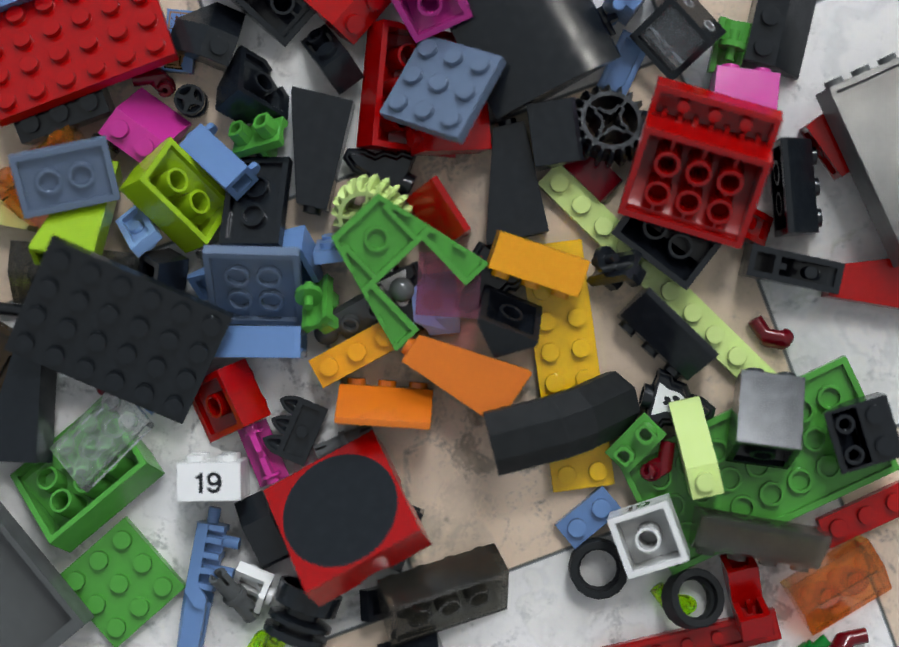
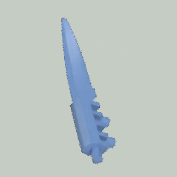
M209 506L207 520L197 521L182 602L177 647H203L214 599L213 592L216 591V588L208 581L209 576L213 575L218 579L213 572L221 567L225 568L232 579L235 575L236 568L221 566V561L225 557L226 551H224V547L239 550L241 538L227 535L230 524L219 522L220 507Z

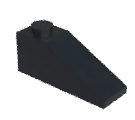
M748 244L744 246L738 275L839 294L845 263L757 244Z
M171 248L148 251L139 257L138 272L181 291L185 290L189 271V258Z

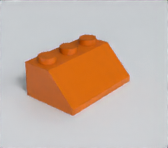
M348 377L347 383L339 384L334 423L430 430L434 389H427L428 383L409 382V387H397V381L378 380V385H367L364 378Z

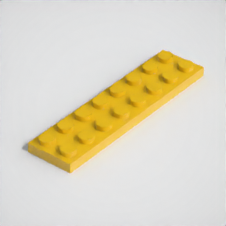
M582 239L544 244L584 258ZM587 275L585 276L579 296L569 295L568 300L551 295V289L541 285L538 290L525 286L527 301L542 306L539 342L536 347H533L540 397L567 390L600 375L588 282H586ZM609 441L582 454L549 463L553 492L615 484L612 459L605 453L610 447Z

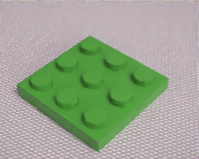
M127 516L60 574L95 616L91 621L114 647L122 644L180 593L186 585L183 579Z

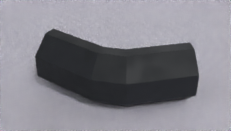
M612 371L605 372L564 391L483 412L498 475L501 476L590 451L622 435L636 421L641 411L635 387L619 373Z

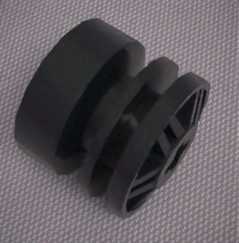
M282 576L274 598L285 607L272 606L269 609L268 614L271 618L266 619L263 626L264 631L293 647H325L327 643L325 636L330 634L332 628L321 619H335L343 597L340 595L319 607L305 594L299 577Z

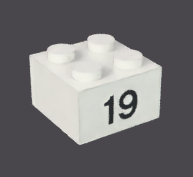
M239 451L222 452L217 457H210V452H193L191 455H186V459L176 463L177 502L241 501L250 494V460L248 457H241V452Z
M669 493L609 513L607 522L628 580L689 561L690 549Z

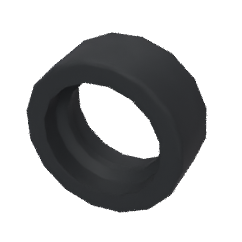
M600 537L590 538L574 549L570 555L568 563L570 578L576 589L586 597L597 600L610 598L620 592L626 584L627 575L616 544L612 541ZM591 551H606L613 556L616 562L617 570L615 577L604 586L590 585L581 576V561Z
M701 568L685 569L669 576L663 585L661 594L662 607L668 619L676 626L685 629L710 626L722 614L725 603L724 591L719 580L712 573ZM687 580L697 581L702 585L706 593V609L699 617L688 616L684 613L679 603L680 587Z

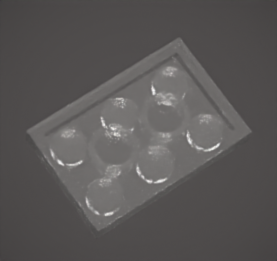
M105 392L49 449L82 490L89 492L155 424L140 406Z

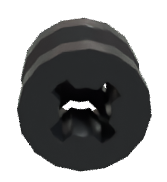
M182 85L174 95L175 107L188 118H199L208 109V97L196 85Z

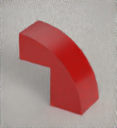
M746 549L720 555L729 601L743 642L773 636L772 615L762 596L759 567L751 550Z

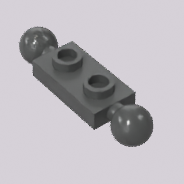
M404 277L394 279L388 291L381 283L377 284L397 306H399L397 302H406L414 294L413 283ZM363 293L333 309V314L339 319V327L336 330L324 335L318 329H315L314 336L320 344L330 345L337 340L339 332L346 339H349L378 323V320Z

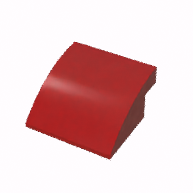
M658 76L617 213L741 249L773 164L772 149L783 122V111Z

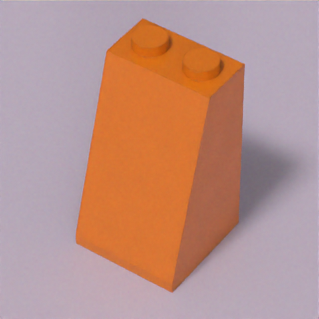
M419 335L417 339L411 337L400 351L405 355L402 359L403 363L481 416H483V412L511 405L532 375V372L524 367L424 335Z

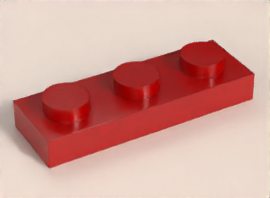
M899 480L815 518L827 547L831 549L898 518Z

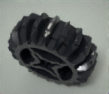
M608 84L604 87L603 92L596 86L592 89L591 93L585 91L580 99H576L581 135L580 142H582V149L585 152L584 161L592 157L595 159V166L604 161L608 169L612 167L614 161L621 167L625 164L626 160L629 162L633 160L647 111L640 110L642 100L632 101L633 92L625 96L622 94V87L617 88L616 92H613ZM622 117L627 121V123H628L629 126H627V125L623 122ZM614 120L612 126L610 128H607V130L604 133H602L604 127H606V125H609L611 121ZM586 122L589 123L588 126L594 131L595 137L589 132Z

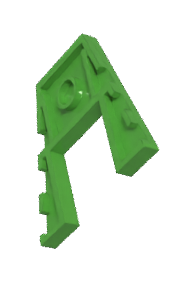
M376 193L331 236L332 241L396 352L419 331V328L376 283L419 242L423 240L465 286L489 264L478 255L379 193Z

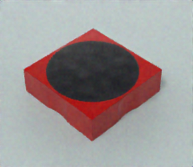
M373 430L263 490L305 594L319 607L357 587L374 573L393 567L432 545L415 508L404 495L401 479L385 446Z

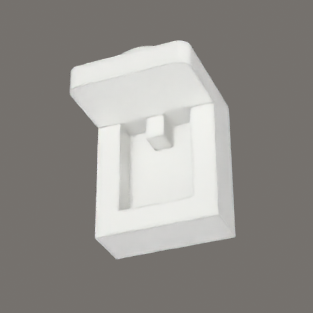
M240 561L233 580L237 584L243 585L247 590V594L258 598L254 612L260 614L263 605L270 606L276 588L272 587V582L275 574L265 571L257 565Z

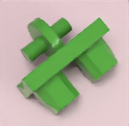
M722 16L718 18V23L724 28L726 33L712 45L706 73L713 74L717 65L734 63L741 68L751 23L735 21Z
M265 112L258 114L251 126H247L242 120L232 122L228 136L234 142L232 152L238 158L261 153L263 157H277L278 148L284 146L283 134L285 127L288 126V121L284 116L273 119Z
M328 273L319 282L306 281L295 290V301L302 306V329L307 333L318 329L322 334L326 335L339 327V319L333 314V309L339 304V295L333 291L334 278Z
M644 412L605 453L628 474L667 433Z

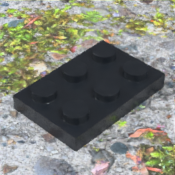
M242 157L240 159L247 166L251 162H256L260 165V171L256 174L259 180L238 201L229 193H225L218 244L282 247L293 161L290 157Z

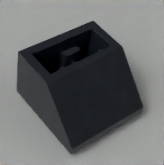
M875 392L848 400L823 412L841 474L899 458V435L886 394Z

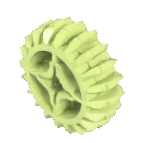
M363 174L358 178H351L346 185L339 189L338 195L332 202L335 207L330 214L337 217L332 226L341 227L376 193H379L409 213L413 210V205L405 203L408 199V194L400 195L398 192L400 184L394 187L390 186V177L380 181L378 174H373L370 178L367 174ZM365 196L364 203L355 205L356 197Z

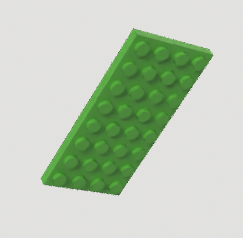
M840 356L798 376L806 378L802 450L788 470L725 461L732 408L706 421L717 458L724 493L695 500L691 498L688 493L675 435L663 440L676 443L673 467L670 473L653 482L643 479L640 475L641 466L658 456L660 442L628 474L622 470L637 503L667 493L670 494L690 549L689 561L668 567L672 575L899 470V465L896 459L846 474H841L823 412L848 400L865 396L846 356Z

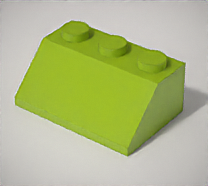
M171 136L166 138L143 159L119 188L134 205L185 253L207 245L221 225L226 191Z

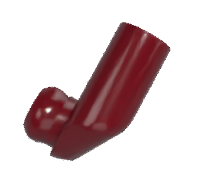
M160 68L132 77L135 87L151 85L162 97H170L176 90L174 80Z
M762 315L748 322L759 342L765 347L782 350L788 348L794 340V335L789 329H770Z
M660 441L658 456L643 464L640 468V475L643 479L653 482L671 472L676 443Z
M864 627L839 632L835 635L830 647H853L869 643L867 630Z

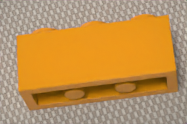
M497 229L487 258L489 263L487 267L492 269L491 275L505 280H509L510 275L522 279L521 285L538 290L540 285L550 288L551 295L568 300L569 295L579 296L590 265V261L585 258Z
M378 322L308 361L320 384L325 388L392 352L394 348Z

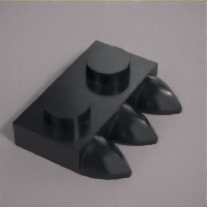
M285 396L280 398V402L283 408L292 416L280 415L271 419L274 427L283 436L269 435L264 437L263 441L272 453L304 466L328 412V408L302 397Z

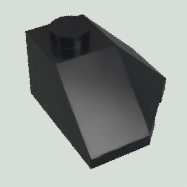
M215 2L178 17L171 32L177 53L224 72L231 61L246 14Z
M241 45L237 48L217 86L215 110L234 121L242 120L245 124H253L254 118L258 114L265 112L273 119L284 116L288 120L289 95L283 86L278 88L269 75L273 70L268 62Z

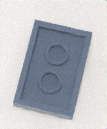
M106 135L8 154L24 219L121 199Z

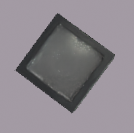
M666 0L629 37L667 78L675 80L719 40L726 31L698 0Z

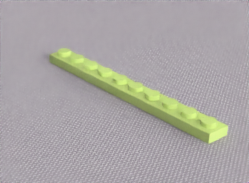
M563 166L552 168L538 182L539 188L600 247L609 246L613 248L615 253L632 250L611 234L620 220ZM643 257L641 258L639 265L646 270V275L640 286L643 289L650 287L719 353L715 359L736 379L741 369L746 370L751 367L761 368L764 372L777 374L690 288L686 291Z

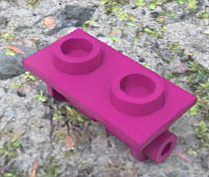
M267 419L237 430L260 487L273 484L280 479L290 476L283 458L272 453L264 444L263 438L273 435Z

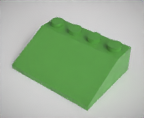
M103 397L54 438L52 463L25 462L10 477L49 544L70 553L163 476L165 472L148 447L106 397Z

